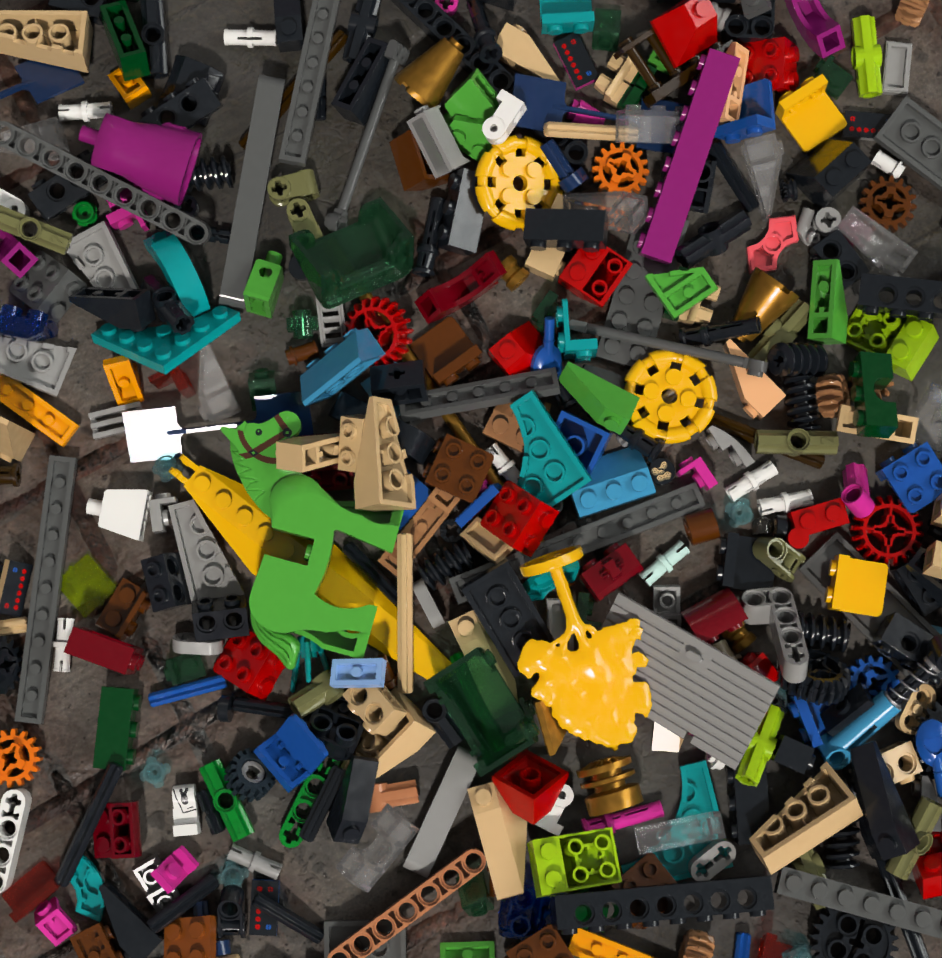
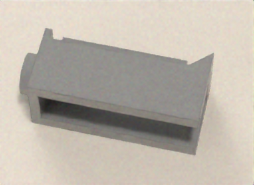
M425 105L414 111L415 117L408 120L407 124L435 179L467 164L470 160L462 155L439 110L441 106L437 105L429 108L428 105Z

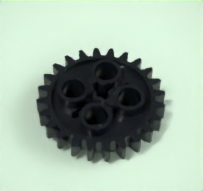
M825 907L826 915L817 913V916L821 919L820 923H811L817 929L816 933H809L808 935L816 939L815 943L809 945V948L817 950L811 956L812 958H847V956L848 958H856L862 953L866 955V958H894L890 955L891 951L899 950L898 947L892 945V941L899 939L897 935L890 934V931L896 928L893 925ZM849 916L852 921L851 927L843 931L840 925L841 921ZM863 919L864 923L859 928V921ZM870 928H875L876 937L868 942L866 932ZM849 939L858 940L857 946L851 945ZM839 942L841 944V952L836 956H832L830 948L832 944Z

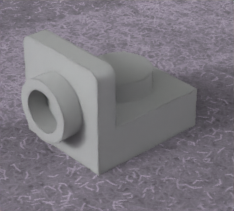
M171 493L156 494L155 499L148 500L152 532L158 534L167 532L166 526L170 525L169 512L164 510L163 506L179 503L177 497H171Z

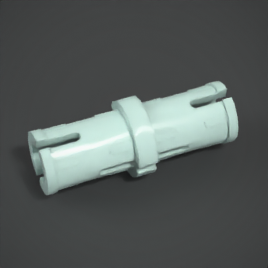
M680 539L663 555L658 554L656 556L657 560L639 573L642 580L652 573L645 580L649 587L664 573H670L673 570V566L690 553L686 546L677 553L684 545Z

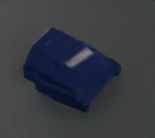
M3 304L1 306L0 333L2 335L31 342L57 336L59 329L54 321L48 320V314L30 309L27 315L24 316L22 315L23 310L17 306Z
M524 883L523 894L501 900L498 929L499 935L503 937L524 940L547 924H552L550 896L536 898L534 885Z

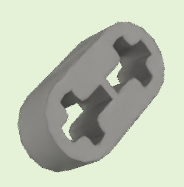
M420 578L413 582V591L433 629L444 624L445 620L423 579Z
M177 633L172 636V649L178 654L217 655L223 652V639L196 642L195 633Z
M726 838L715 839L689 861L688 870L691 876L696 881L710 880L732 863L736 856V849ZM720 846L727 848L728 855L726 857H723L721 854L718 855V848ZM699 863L706 865V874L701 872L696 874L698 870L696 865Z

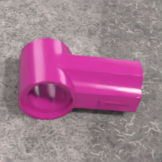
M853 462L845 465L846 468L842 471L844 489L841 493V499L856 518H865L873 512L875 504L870 497L867 468L864 464Z

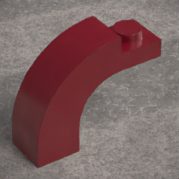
M494 250L489 251L455 278L428 289L415 301V304L427 324H430L456 312L485 294L499 283L498 280L507 271Z

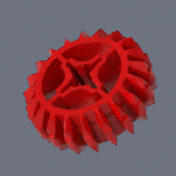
M374 296L371 300L369 298L363 299L362 304L357 303L353 306L355 311L347 313L351 320L343 323L349 328L348 331L354 328H357V330L363 329L365 322V328H368L372 334L376 333L378 329L385 328L384 331L380 332V335H375L374 337L386 354L370 367L401 361L403 359L401 354H406L409 351L405 344H411L413 341L407 337V334L412 333L414 330L407 328L406 324L410 323L411 319L403 318L406 310H398L399 303L396 301L390 303V298L388 297L380 299L379 296ZM378 312L384 314L391 323H386L382 316L378 315ZM394 332L393 342L391 343V334Z
M892 495L886 496L885 503L881 496H877L875 498L874 510L870 515L865 518L852 517V520L859 524L850 526L851 531H857L858 535L851 537V541L859 540L860 544L854 549L859 551L864 548L865 552L862 554L864 559L872 555L871 561L878 562L880 559V563H885L886 565L890 561L892 567L898 566V559L902 563L908 562L906 554L909 556L916 554L911 546L921 547L920 541L915 540V538L924 536L923 532L916 531V527L922 526L923 522H915L913 518L919 515L918 511L911 514L907 512L905 507H901L902 502L899 498L893 504ZM884 510V516H881V521L878 525H867L870 517L876 511ZM892 512L902 518L906 528L899 527L896 524L895 515H892ZM888 525V529L891 528L892 532L897 533L885 537V534H882V531L877 530L887 527ZM867 534L873 535L878 539L881 551L870 543ZM896 537H906L904 544L899 550L889 553L890 547L893 546V540Z

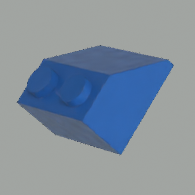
M561 410L556 425L591 476L613 432L567 410Z

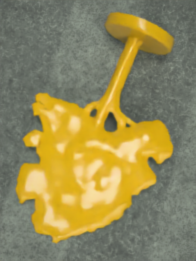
M574 545L544 554L519 566L523 577L535 576L550 571L565 613L566 629L560 637L551 643L535 639L527 641L522 648L517 666L519 672L528 679L532 678L534 673H539L540 677L532 687L531 695L537 700L543 701L546 707L552 708V716L558 721L562 729H566L569 733L580 737L584 741L590 740L616 751L620 744L633 741L637 733V726L634 723L635 713L643 714L646 718L652 707L648 683L633 682V676L636 673L637 667H646L649 661L639 651L632 653L636 639L641 640L643 629L640 628V620L637 618H630L627 622L603 627L599 631L581 620L562 568L583 557L581 545ZM586 631H589L592 638H587ZM575 633L579 648L577 651H569L567 649V642L571 635Z

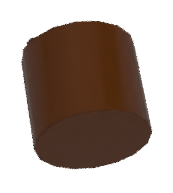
M711 508L683 516V525L692 546L720 538L717 520Z

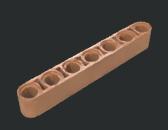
M469 848L335 946L327 958H333V955L338 952L344 953L347 958L367 957L479 874L486 865L484 853L478 848ZM471 853H476L481 857V864L476 868H471L466 864V857ZM448 870L457 871L459 874L458 882L455 884L446 883L443 877L444 873ZM426 886H432L437 891V897L432 901L425 900L421 895L422 889ZM403 903H410L414 906L415 913L410 917H404L401 915L399 907ZM387 919L391 922L392 930L389 933L384 934L378 930L377 923L380 920ZM359 936L367 937L370 941V947L366 950L358 949L355 945V939Z

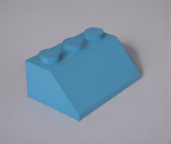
M354 328L348 331L343 336L345 339L339 345L338 343L333 344L324 351L326 355L322 359L317 358L306 366L308 370L300 376L302 403L304 406L330 399L386 354L368 328L361 330Z
M628 447L603 455L591 474L593 480L572 493L570 497L579 520L652 496L656 493L642 454L636 449L631 450Z

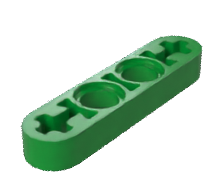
M332 759L335 765L340 766L341 761ZM324 762L317 768L319 771L322 770ZM332 766L327 768L325 774H329ZM313 773L304 781L279 833V840L285 847L294 848L303 841L299 836L302 826H299L296 831V835L299 836L298 840L293 839L291 842H288V836L284 833L285 830L290 831L295 824L290 822L291 817L299 823H305L307 818H300L297 815V806L300 803H307L312 809L319 794L310 792L308 785L315 778L320 779L324 784L326 778L323 775Z

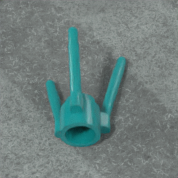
M304 636L297 637L301 649L296 667L292 670L290 692L292 693L295 692L300 656L301 659H305L306 682L308 683L311 682V658H316L317 652L319 653L324 671L330 669L324 649Z

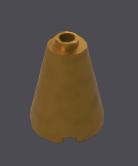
M444 37L398 72L394 80L399 85L403 84L406 87V91L423 106L435 107L440 104L464 56L461 52L463 46L453 37L449 40Z
M756 267L752 272L732 321L758 316L761 322L762 333L797 302L799 296ZM761 333L736 338L743 343L746 339L752 342Z

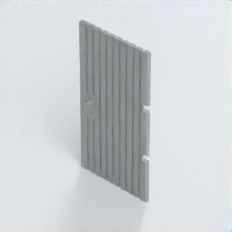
M618 593L600 630L603 627L627 622L630 618L640 620V628L643 629L641 640L636 639L632 653L639 651L649 661L646 667H637L636 673L633 676V682H647L649 685L652 707L647 718L682 739L685 738L687 732L693 734L694 736L690 744L736 770L781 685L624 594Z

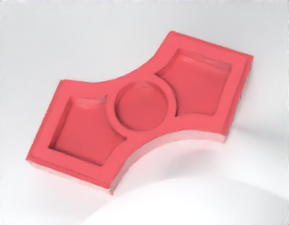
M795 215L768 219V229L765 237L759 243L746 248L749 275L752 274L756 267L765 273L775 272L780 252L785 247L798 243L799 238Z

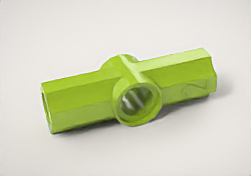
M862 15L851 20L853 39L851 63L853 70H856L858 96L867 99L880 96L883 93L880 73L882 49L881 45L877 44L875 17Z
M773 704L770 705L736 771L735 778L746 786L757 787L766 762L770 760L777 743L776 735L784 718V712Z

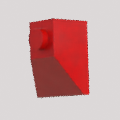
M682 0L650 21L674 68L679 67L717 42V13L710 0Z
M528 321L509 332L488 349V355L506 376L531 372L532 357L537 348L543 345L544 338Z
M526 749L492 776V781L512 813L534 825L552 810L569 777V772Z

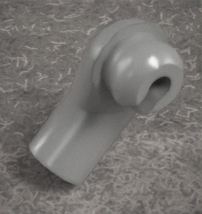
M803 207L797 223L798 236L802 243L807 246H813L820 241L819 233H816L811 225L815 211Z

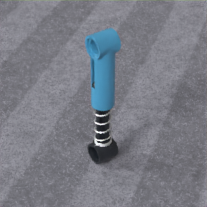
M942 634L933 637L928 642L927 653L922 664L917 663L918 667L913 672L908 671L909 675L905 679H899L900 683L893 689L889 687L890 692L881 690L872 698L875 705L834 737L828 733L821 736L823 745L817 746V749L824 763L827 761L834 770L846 767L851 760V748L864 744L901 711V702L903 700H909L910 694L913 691L919 692V686L922 683L928 684L930 676L938 675V673L942 672Z

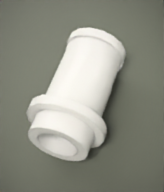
M882 150L878 151L870 163L888 175H893L896 180H898L906 168L902 164L903 161H896L882 152Z

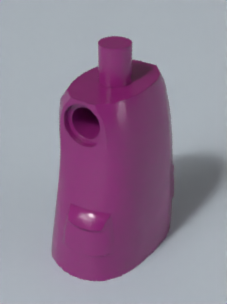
M106 113L99 130L83 125L78 140L94 146L91 165L126 178L141 187L143 192L156 199L166 200L180 206L186 195L201 147L202 133L188 130L185 126L172 124L171 122L163 123L162 125L132 122Z

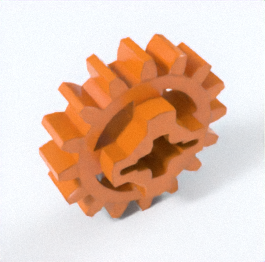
M624 142L620 143L619 148H616L611 143L609 151L604 148L601 149L600 154L602 158L596 156L594 162L599 166L592 167V173L598 174L593 178V182L601 183L598 191L601 192L606 189L608 191L607 198H610L612 194H616L617 200L620 201L622 194H625L627 199H631V191L639 194L641 191L639 185H646L647 180L643 177L649 175V170L643 167L648 164V160L640 159L643 153L642 150L637 153L633 152V144L627 149ZM622 155V157L616 159L611 158L613 156ZM631 160L636 164L637 170L632 168ZM620 167L624 168L625 170L621 175L616 174ZM603 170L609 175L610 182L605 179ZM625 183L630 184V185H628V186H626V187H619V185H622V184H625Z
M13 728L9 735L7 730H1L0 785L7 781V788L14 787L15 781L18 786L25 785L24 778L31 781L34 779L31 772L40 771L36 762L43 760V757L37 756V752L42 747H34L33 744L37 738L27 739L28 731H22L18 735V728ZM7 740H14L8 748L1 746ZM25 748L29 752V758L26 755ZM15 752L14 758L17 759V762L10 763L11 758L8 757V754ZM16 768L24 770L17 776H11V773Z

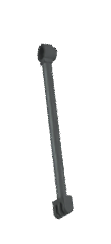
M395 39L390 40L384 56L389 59L338 207L334 209V212L328 213L325 217V227L336 234H342L347 228V210L398 65L405 67L410 54L409 49Z
M574 319L569 321V328L573 331L748 369V375L761 378L763 377V372L766 373L769 363Z

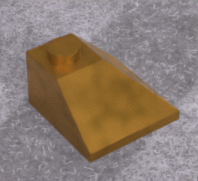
M533 701L547 753L549 756L555 755L567 730L562 729L558 721L553 718L551 707H546L543 701Z

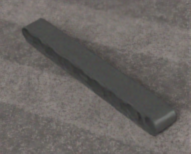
M261 74L258 77L220 290L219 305L245 309L243 292L253 268L286 79Z
M0 121V131L6 126L11 130V136L7 141H3L0 137V146L191 244H205L211 238V228L204 221L165 201L143 192L142 189L101 168L91 165V163L13 123ZM32 139L35 142V150L28 154L24 149V144L27 140ZM53 151H56L60 157L59 163L55 166L50 165L48 157ZM76 164H81L84 168V173L82 177L76 179L72 174V169ZM101 176L106 177L108 180V187L104 191H100L96 186V181ZM125 188L132 192V199L128 203H124L120 199V193ZM148 201H153L157 208L156 212L151 216L147 215L144 211V205ZM172 213H177L181 220L176 228H172L168 224V217ZM196 225H200L204 229L205 234L201 240H195L192 236V229Z

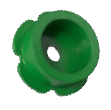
M81 201L74 206L72 217L82 227L94 224L98 218L96 214L97 207L91 202Z

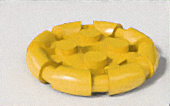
M516 135L509 136L500 145L492 144V148L488 152H484L476 168L477 187H475V193L483 212H488L491 216L490 220L508 230L514 231L516 228H520L524 231L526 208H535L534 205L540 203L541 209H551L557 194L563 195V190H561L558 184L561 179L540 148L544 143L528 136L517 138ZM517 149H521L520 157H516ZM498 156L503 160L500 166L497 165L495 160ZM539 157L544 163L540 165L534 161ZM516 176L523 180V188L520 191L516 190L513 186V180ZM488 177H492V187H488ZM544 180H550V190H544ZM497 199L504 204L499 209L495 205ZM515 210H521L520 218L516 217Z
M655 350L648 353V357L643 360L638 359L624 378V382H626L624 390L640 398L631 417V421L634 424L632 426L635 429H643L646 435L653 439L665 441V444L685 442L690 440V436L696 432L701 433L714 416L715 411L713 407L714 402H717L718 396L713 375L710 376L706 371V365L696 357L665 350ZM671 362L680 363V371L670 369ZM654 365L658 372L650 376L647 369ZM695 374L701 381L696 386L690 380V377ZM636 385L644 386L643 395L635 393ZM668 389L676 394V401L671 404L665 403L662 400V392ZM697 398L704 400L702 408L694 407ZM643 407L649 414L645 418H642L638 412ZM688 417L691 424L684 427L680 421ZM658 421L668 423L667 431L657 429Z

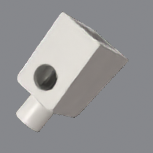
M106 489L103 500L88 499L86 514L99 516L98 527L143 542L149 514L148 500L152 499L153 492L145 489Z

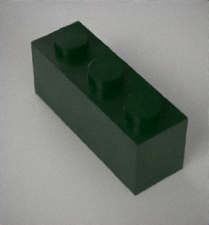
M120 0L99 6L104 30L124 81L150 75L146 50L126 1Z
M102 686L93 768L106 769L109 763L115 762L123 767V771L130 769V765H134L136 749H132L133 738H137L139 732V722H135L136 711H140L142 704V695H138L139 689Z

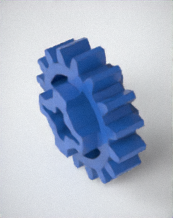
M872 655L865 656V662L862 659H856V667H847L851 670L849 691L856 686L858 676V683H863L867 686V689L872 684L871 680H878L873 685L874 689H868L872 698L881 690L886 691L887 685V691L890 692L889 687L893 689L900 683L899 679L895 678L899 670H891L892 662L886 661L883 663V657L876 656L874 660ZM870 667L879 668L883 672L876 674Z

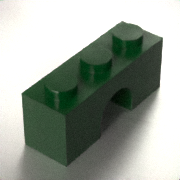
M860 351L855 359L850 362L848 370L853 384L851 389V400L854 401L855 406L853 424L856 426L857 436L888 439L898 428L896 402L881 400L876 395L874 389L884 390L893 379L891 354Z

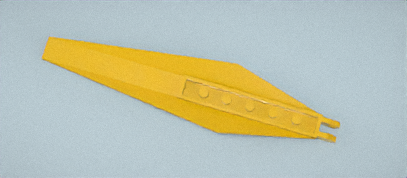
M184 454L179 459L184 465L195 471L190 479H187L177 468L171 467L168 471L185 484V489L252 574L257 576L264 554L307 566L308 561L304 560L308 544L313 545L314 541L275 531L272 528L271 518L265 515L254 503L243 484L206 467L198 466ZM334 544L327 573L316 596L324 602L339 608H358L369 604L378 606L368 644L397 661V607ZM413 624V671L437 685L452 663ZM346 630L349 633H359L358 631Z

